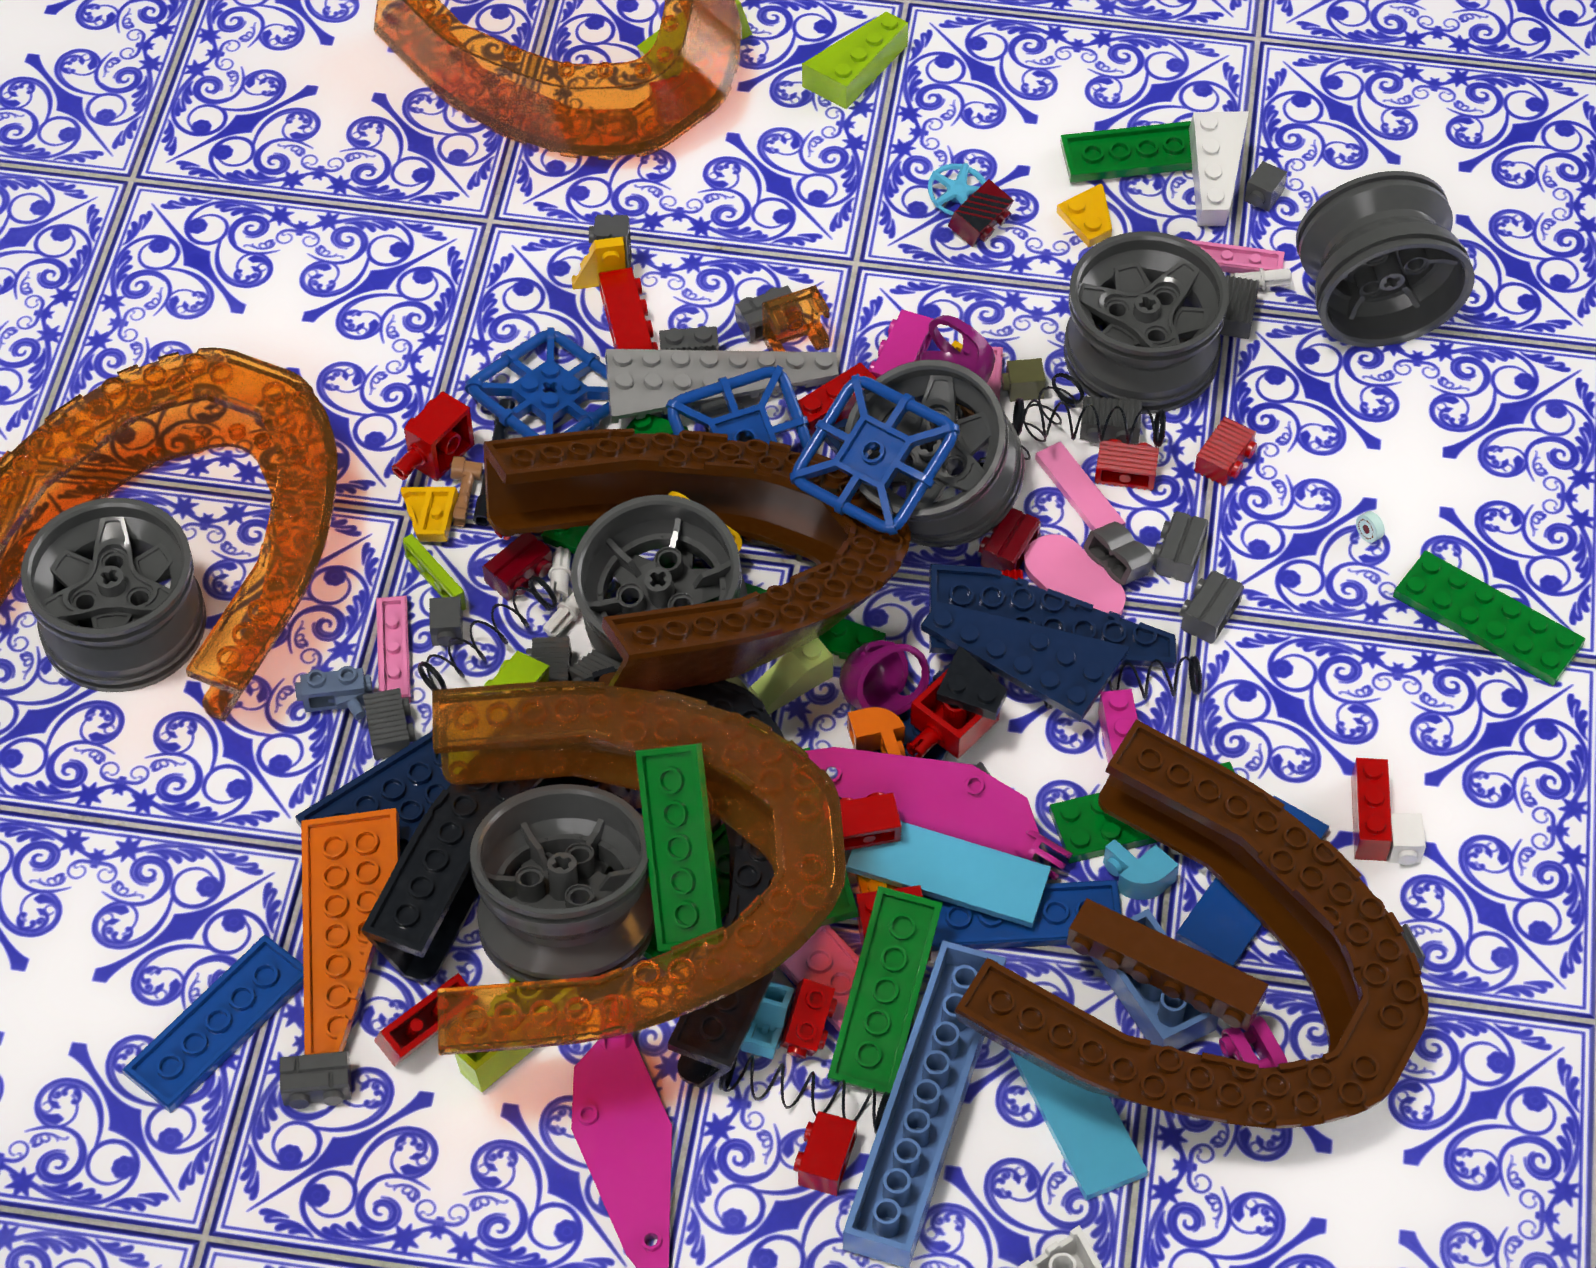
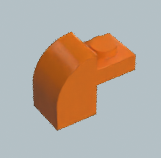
M869 707L847 712V730L854 749L863 751L880 749L881 753L906 756L903 745L905 726L895 713L879 707Z

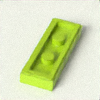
M412 533L403 538L405 557L442 598L460 597L462 611L467 609L463 589Z

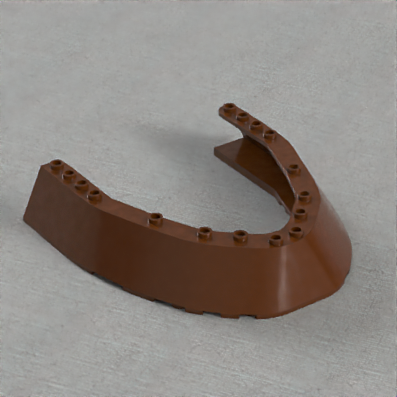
M630 428L587 430L484 441L483 445L487 520L492 528L502 536L591 526L605 512L623 502L643 496L668 495L669 492L675 491L711 510L727 526L742 536L744 540L749 542L759 540L781 548L785 554H798L817 564V566L791 576L788 583L781 586L773 585L768 587L767 592L762 594L755 591L736 599L603 617L601 628L623 659L616 672L603 674L599 679L598 687L605 699H617L631 695L708 685L734 678L818 638L880 590L896 574L904 561L910 544L911 532L908 523L906 522L898 530V534L890 536L889 533L876 531L846 514L840 515L834 512L833 507L801 491L795 484L791 483L789 474L792 472L794 464L801 453L791 451V445L770 441L769 445L758 439L742 442L727 440L728 434L682 430L679 435L663 432L635 434L634 429ZM815 453L808 466L831 460V458ZM836 470L810 478L808 481L839 497L851 476ZM858 488L851 500V504L884 520L883 512L870 503Z
M1136 719L1107 765L1105 772L1110 775L1100 791L1098 805L1108 815L1206 867L1258 918L1262 926L1268 929L1305 975L1328 1037L1327 1053L1323 1054L1322 1058L1309 1061L1302 1059L1294 1062L1280 1063L1277 1067L1259 1068L1258 1064L1203 1052L1202 1055L1180 1051L1171 1046L1150 1044L1151 1040L1124 1034L988 957L955 1009L958 1022L1049 1073L1080 1088L1197 1119L1261 1128H1296L1337 1121L1362 1113L1376 1106L1389 1095L1397 1084L1425 1029L1429 1012L1428 994L1424 993L1420 979L1422 973L1415 953H1411L1402 935L1404 930L1394 913L1386 910L1384 903L1360 879L1362 875L1329 841L1321 840L1301 821L1284 809L1285 804L1228 768Z

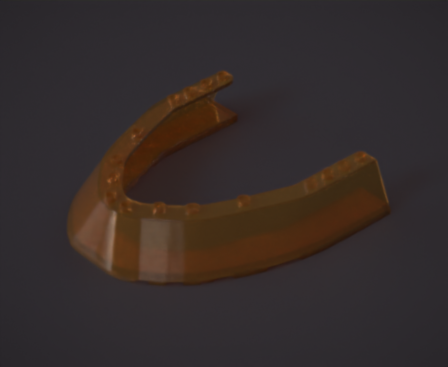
M377 0L373 28L374 33L430 90L455 110H460L473 119L491 127L493 132L524 145L530 143L545 148L550 152H558L560 156L579 159L580 156H595L599 160L618 159V156L632 154L636 157L655 153L670 145L714 113L724 103L732 89L731 84L740 62V45L742 41L741 22L735 0H665L660 29L655 44L644 56L623 63L572 64L571 62H559L542 57L462 24L440 0Z
M209 347L199 348L196 353L179 355V352L159 356V361L141 367L135 364L118 371L117 377L106 379L101 386L85 396L79 394L44 419L45 423L23 440L12 452L7 450L0 458V606L21 578L22 561L30 542L38 531L58 514L88 501L107 498L111 492L138 474L153 466H160L165 461L190 454H200L205 450L218 447H235L248 452L258 463L272 496L270 503L271 511L264 542L261 544L257 563L186 668L188 677L211 685L202 700L203 709L206 714L225 722L291 619L317 569L326 544L333 515L338 454L329 417L322 403L316 397L313 388L306 380L288 369L225 348Z
M550 681L432 690L434 753H441L444 778L448 782L457 785L576 776L640 791L635 751L702 743L709 813L728 824L755 846L768 859L774 871V877L771 880L770 886L761 896L758 895L739 914V918L727 928L721 927L671 947V951L648 960L639 961L636 965L622 970L620 967L593 977L437 989L439 1056L574 1045L639 1031L686 1015L746 987L775 970L810 939L836 905L842 893L846 877L841 805L837 789L826 771L820 769L809 758L808 753L792 740L787 741L782 736L773 732L772 727L752 716L749 719L739 713L707 705V701L664 690L652 692L626 687L606 686L605 682Z

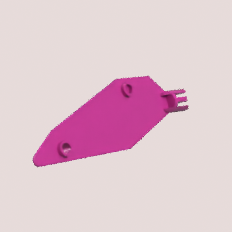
M840 747L791 753L798 772L841 798L858 799L867 797L875 792H883L885 794L894 792L899 818L902 822L1037 862L1032 859L1036 854L1062 870L1066 864L1040 849L1041 843L1068 859L1073 854L1039 833L1027 797L972 764ZM831 767L836 768L838 771V775L834 779H829L826 776L827 770ZM1051 870L1049 877L1057 881L1059 875Z
M630 999L625 1002V1026H623L621 1000L612 1001L610 1026L608 1001H602L600 1039L574 1066L571 1130L626 1256L636 1268H669L672 1124L633 1039L634 1000ZM652 1239L658 1240L653 1246L647 1245Z

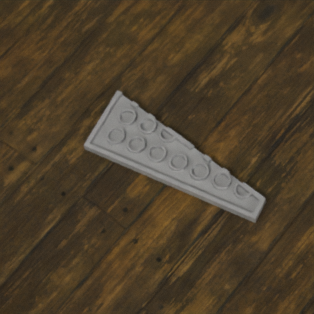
M606 349L605 353L611 423H618L619 419L634 416L637 420L643 419L646 414L661 411L663 414H667L666 404L669 399L716 383L719 378L726 376L729 379L763 367H776L777 365L783 367V371L789 377L793 387L805 386L807 388L823 385L839 376L836 352ZM770 378L732 389L734 397L749 395L750 398L759 397V394L765 391ZM777 381L774 390L777 393H781L782 390ZM720 393L686 404V406L693 407V409L700 408L701 404L724 398V396Z

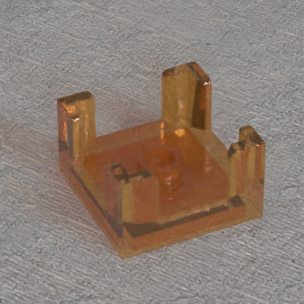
M816 285L762 303L763 341L769 351H785L782 343L805 335L808 336L815 350L829 347V336L820 322V316L823 315L825 319L829 318L830 309Z

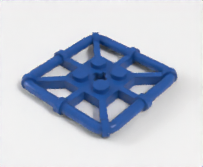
M547 327V330L537 333L513 350L507 349L501 353L499 359L473 375L465 383V391L473 399L497 416L502 425L505 427L510 426L523 437L539 435L519 420L530 412L545 422V435L553 434V422L566 413L579 422L563 433L593 430L599 426L601 420L610 415L609 402L594 412H587L579 406L587 399L609 400L608 387L587 386L579 380L592 370L607 380L606 365L600 361V357L595 353L587 352L565 334L555 331V327ZM547 342V361L535 369L531 370L518 360ZM554 342L558 343L582 361V363L570 371L564 369L554 361ZM506 367L521 377L514 383L485 382ZM547 389H552V390H555V393H554V392H551V391H548V392H544V391L547 390ZM490 396L513 397L520 404L513 409H505Z
M779 365L776 367H763L729 379L726 376L719 378L716 383L682 393L673 399H669L666 404L668 420L674 435H679L684 430L679 416L683 415L707 427L711 433L728 434L727 440L738 441L740 434L744 433L746 437L751 436L752 439L762 440L769 445L770 441L778 442L775 435L796 429L804 450L811 438L807 427L809 424L807 416H803L791 381L783 371L784 368ZM770 378L759 403L739 410L732 389ZM778 381L792 420L772 426L765 406ZM722 393L730 413L712 419L686 406V404Z
M856 374L851 376V380L843 386L824 418L816 423V431L789 474L790 480L801 491L833 507L834 512L840 515L846 514L876 531L889 533L892 536L898 534V530L906 524L928 488L931 489L934 485V477L956 443L957 436L960 434L959 425L941 413L915 401V397L908 393L903 395L872 378ZM864 389L896 404L886 423L869 415ZM855 392L860 418L850 434H847L833 425ZM909 411L939 426L911 436L896 429L905 413ZM826 436H831L843 442L834 459L808 466ZM944 438L923 473L904 463L913 447ZM880 447V455L877 458L870 459L867 451ZM836 470L851 476L839 497L808 481L810 478ZM900 472L916 480L917 483L894 517L887 489L897 473ZM862 483L878 491L884 520L851 504L853 496Z

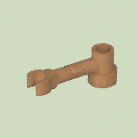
M461 456L453 457L450 479L461 480L459 495L453 512V526L465 527L474 480H481L483 463L467 461L466 457Z

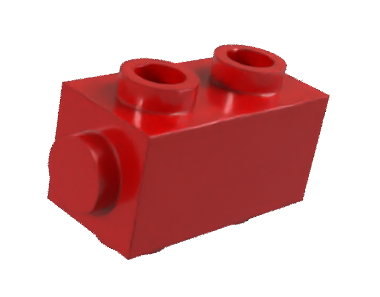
M805 978L798 983L780 1042L781 1047L787 1048V1054L806 1059L807 1055L812 1056L818 1049L822 1050L828 1036V1031L824 1030L827 1017L832 1018L837 1005V999L833 998L835 988Z

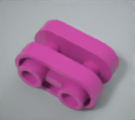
M1260 1015L1255 1017L1249 1030L1246 1032H1242L1240 1028L1234 1027L1222 1030V1038L1219 1039V1045L1225 1057L1258 1064L1259 1068L1277 1067L1280 1063H1288L1276 1038ZM1250 1044L1253 1045L1255 1051L1257 1052V1054H1258V1056H1259V1058H1260L1261 1060H1258V1059H1257V1057H1256L1255 1053L1253 1052V1050H1252Z

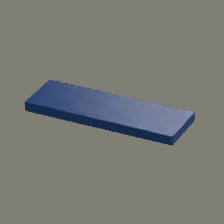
M1273 796L1285 804L1284 809L1323 840L1328 833L1329 825L1277 796ZM1215 877L1176 932L1175 939L1229 966L1235 967L1262 928V923Z
M1117 880L1047 883L1032 928L923 895L924 898L943 903L931 952L939 951L943 940L973 949L1067 945L1069 927L1086 898L1121 914Z
M263 935L122 1069L123 1074L171 1114L304 986L303 964L267 935Z

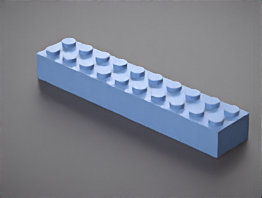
M942 941L843 1230V1250L903 1268H910L985 1038L982 1034L958 1022L955 1009L987 957L1006 967L1005 957Z

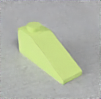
M816 638L786 653L753 683L751 688L762 699L765 710L770 714L832 678L833 655L820 639Z

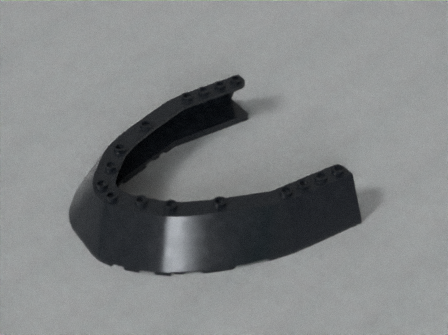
M612 666L592 672L591 677L574 684L569 682L551 691L548 698L541 700L517 721L513 719L479 749V754L456 777L447 790H442L422 818L361 930L401 976L422 983L434 979L439 973L479 896L472 877L470 848L477 827L489 812L505 800L538 787L559 784L595 787L602 782L617 762L633 771H638L635 753L637 750L702 743L707 792L725 826L729 843L728 916L722 927L724 945L713 946L667 1045L668 1050L681 1054L677 1065L680 1078L688 1084L704 1089L731 1070L767 992L786 945L797 904L802 866L803 821L799 776L787 747L786 739L780 728L765 710V705L747 689L723 680L708 685L691 686L677 690L605 699L599 690L598 683L603 674L618 670V668L615 669Z

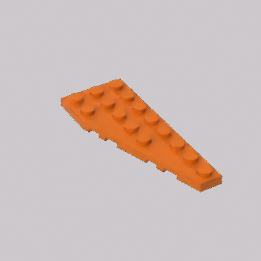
M396 808L301 821L305 1055L343 1052L376 951V947L367 939L361 929L400 858L399 813Z

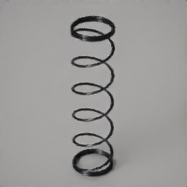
M1057 373L1052 378V387L1048 386L1039 392L1038 402L1041 407L1053 412V409L1042 405L1040 399L1045 390L1054 389L1061 401H1064L1069 407L1076 408L1077 404L1083 400L1084 391L1074 377L1065 373ZM1063 377L1071 381L1079 390L1080 399L1076 400L1068 391L1057 387L1056 378ZM1061 391L1068 394L1072 399L1065 396ZM1031 404L1030 407L1038 406V405H1037V404ZM1042 408V411H1043L1044 416H1045L1048 420H1050V418L1047 416V414L1044 412V410H1043V408ZM1055 412V415L1058 417L1060 422L1056 423L1052 420V423L1055 425H1061L1062 419L1059 416V414ZM1024 420V423H1023V424L1025 425V428H1026V430L1028 431V433H1029L1035 440H1037V441H1039V442H1044V443H1045V442H1046V438L1044 437V440L1038 439L1036 436H1034V435L1031 433V431L1029 430V428H1028L1027 425H1030V426H1032L1033 428L1037 429L1042 435H1043V431L1040 430L1037 426H1035V425H1033V424H1031V423L1025 422V420ZM1022 445V448L1028 454V458L1024 457V459L1030 460L1031 456L1029 451ZM986 457L980 458L977 461L981 467H983L984 464L981 461L985 460Z
M1017 398L1015 401L1013 427L1018 436L1022 432L1023 423L1030 405L1036 402L1039 407L1043 436L1045 438L1049 434L1056 410L1060 404H1063L1067 410L1072 440L1076 438L1083 413L1087 407L1091 406L1095 413L1100 442L1103 441L1109 419L1115 409H1120L1122 413L1128 445L1131 442L1137 420L1143 411H1147L1150 416L1155 447H1161L1164 441L1166 414L1163 409L1157 410L1153 420L1151 412L1147 408H1143L1137 414L1129 435L1125 413L1120 406H1115L1106 419L1101 435L1098 413L1091 403L1083 408L1073 433L1070 410L1064 401L1059 402L1054 408L1047 430L1045 429L1042 407L1036 399L1028 403L1025 411L1023 399Z
M532 575L528 579L530 589L517 587L513 591L512 598L515 609L508 605L495 604L491 610L493 626L480 620L471 623L469 631L472 643L459 637L451 638L448 643L450 660L443 656L432 654L427 657L426 662L421 661L418 664V672L425 684L434 693L444 695L447 692L446 683L440 673L428 663L429 659L432 657L443 659L453 666L459 676L464 679L465 675L453 660L450 650L451 642L453 640L465 642L475 649L479 657L486 662V657L475 644L472 635L473 625L475 623L485 624L498 634L504 644L508 645L507 639L496 626L493 614L494 609L498 606L510 609L518 615L524 626L529 628V623L517 609L515 593L518 590H527L534 595L546 610L551 611V609L557 606V598L551 587L542 578ZM533 580L546 590L553 605L542 598L535 588ZM423 666L426 668L428 676L426 675ZM430 672H431V673L434 675V677L437 679V681L439 682V684H440L442 690H440L439 688H437L436 684H435L434 681H433V678H432Z
M1184 656L1180 659L1175 672L1174 688L1163 663L1158 659L1153 660L1147 672L1145 693L1135 667L1130 662H1125L1119 672L1116 690L1120 689L1124 667L1130 665L1137 678L1142 697L1146 700L1150 672L1153 664L1158 662L1164 670L1171 694L1175 697L1181 662L1186 659L1189 661L1191 690L1194 695H1199L1202 691V673L1199 659L1197 656H1191L1190 658ZM1110 680L1108 684L1110 690L1113 691L1114 689ZM1044 701L1045 707H1046L1047 709H1049V708L1052 709V708H1053L1052 705H1050V704H1048V703H1046V702Z
M753 1054L749 1057L742 1073L730 1089L728 1087L734 1074L737 1057L731 1070L719 1078V1089L730 1092L739 1084L751 1062V1093L754 1099L759 1101L769 1092L781 1071V1100L785 1109H790L799 1101L812 1077L811 1106L814 1115L817 1116L814 1104V1071L809 1074L799 1095L790 1106H787L784 1100V1063L780 1064L770 1085L760 1097H756L754 1093ZM843 1079L823 1112L826 1113L842 1086V1117L846 1118V1082ZM873 1088L853 1121H857L873 1094L872 1119L874 1133L876 1134L890 1093L885 1092L883 1094L876 1115V1090Z

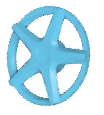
M967 163L941 166L933 171L928 182L930 199L938 209L952 216L954 212L942 206L944 203L951 200L962 205L969 195L980 188V186L967 184L968 173L975 176L981 185L986 182L985 178L978 171L969 167ZM947 170H960L956 180H951L941 173ZM934 180L947 187V191L937 199H935L932 189Z

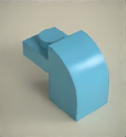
M1115 839L1105 846L1103 863L1110 874L1119 877L1118 891L1120 894L1131 899L1147 900L1157 897L1176 882L1179 864L1156 844L1139 859L1134 857Z
M770 982L741 1046V1051L769 1059L774 1058L776 1050L780 1048L795 988Z

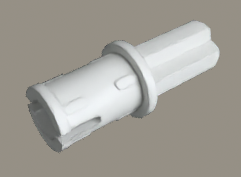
M1259 268V271L1234 273L1236 278L1258 280L1261 291H1265L1266 287L1287 286L1292 282V274L1288 268L1265 271L1263 268Z
M562 546L557 547L553 553L552 567L548 572V577L551 580L550 587L557 598V603L561 602V594L563 602L568 598V584L571 580V551Z
M574 593L565 602H560L557 605V611L543 626L547 636L558 637L570 622H575L578 619L580 611Z

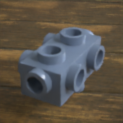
M344 666L338 671L322 672L317 669L311 670L308 674L300 675V682L295 683L297 701H303L305 713L349 708L354 718L360 720L366 716V712L362 707L365 706L363 694L372 693L371 675H364L363 668L354 669L351 666Z

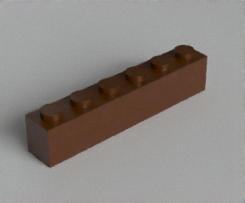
M1086 898L1069 927L1067 945L1071 946L1077 953L1096 958L1110 969H1119L1131 975L1139 983L1150 984L1162 990L1168 997L1179 998L1192 1004L1196 1010L1202 1013H1210L1217 1016L1231 1027H1240L1248 1031L1265 1000L1268 988L1267 983Z

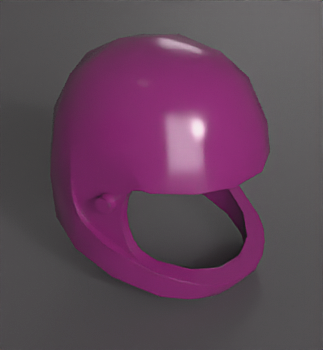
M942 315L931 320L929 332L940 351L923 352L919 360H943L959 364L979 375L987 383L992 374L996 358L987 340L973 327L956 317ZM937 325L949 326L962 335L963 347L961 352L955 349L941 335Z
M875 640L864 643L848 655L841 666L839 684L846 701L857 710L879 707L899 715L910 709L911 703L927 689L930 680V667L924 654L911 645ZM904 651L914 655L922 668L921 680L916 690L906 696L900 695L908 678V660Z

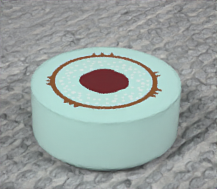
M1367 511L1356 519L1357 531L1366 542L1373 543L1384 536L1385 528L1383 521L1376 513Z

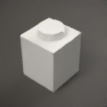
M1391 813L1392 843L1388 854L1389 863H1400L1402 865L1421 863L1426 848L1422 813Z

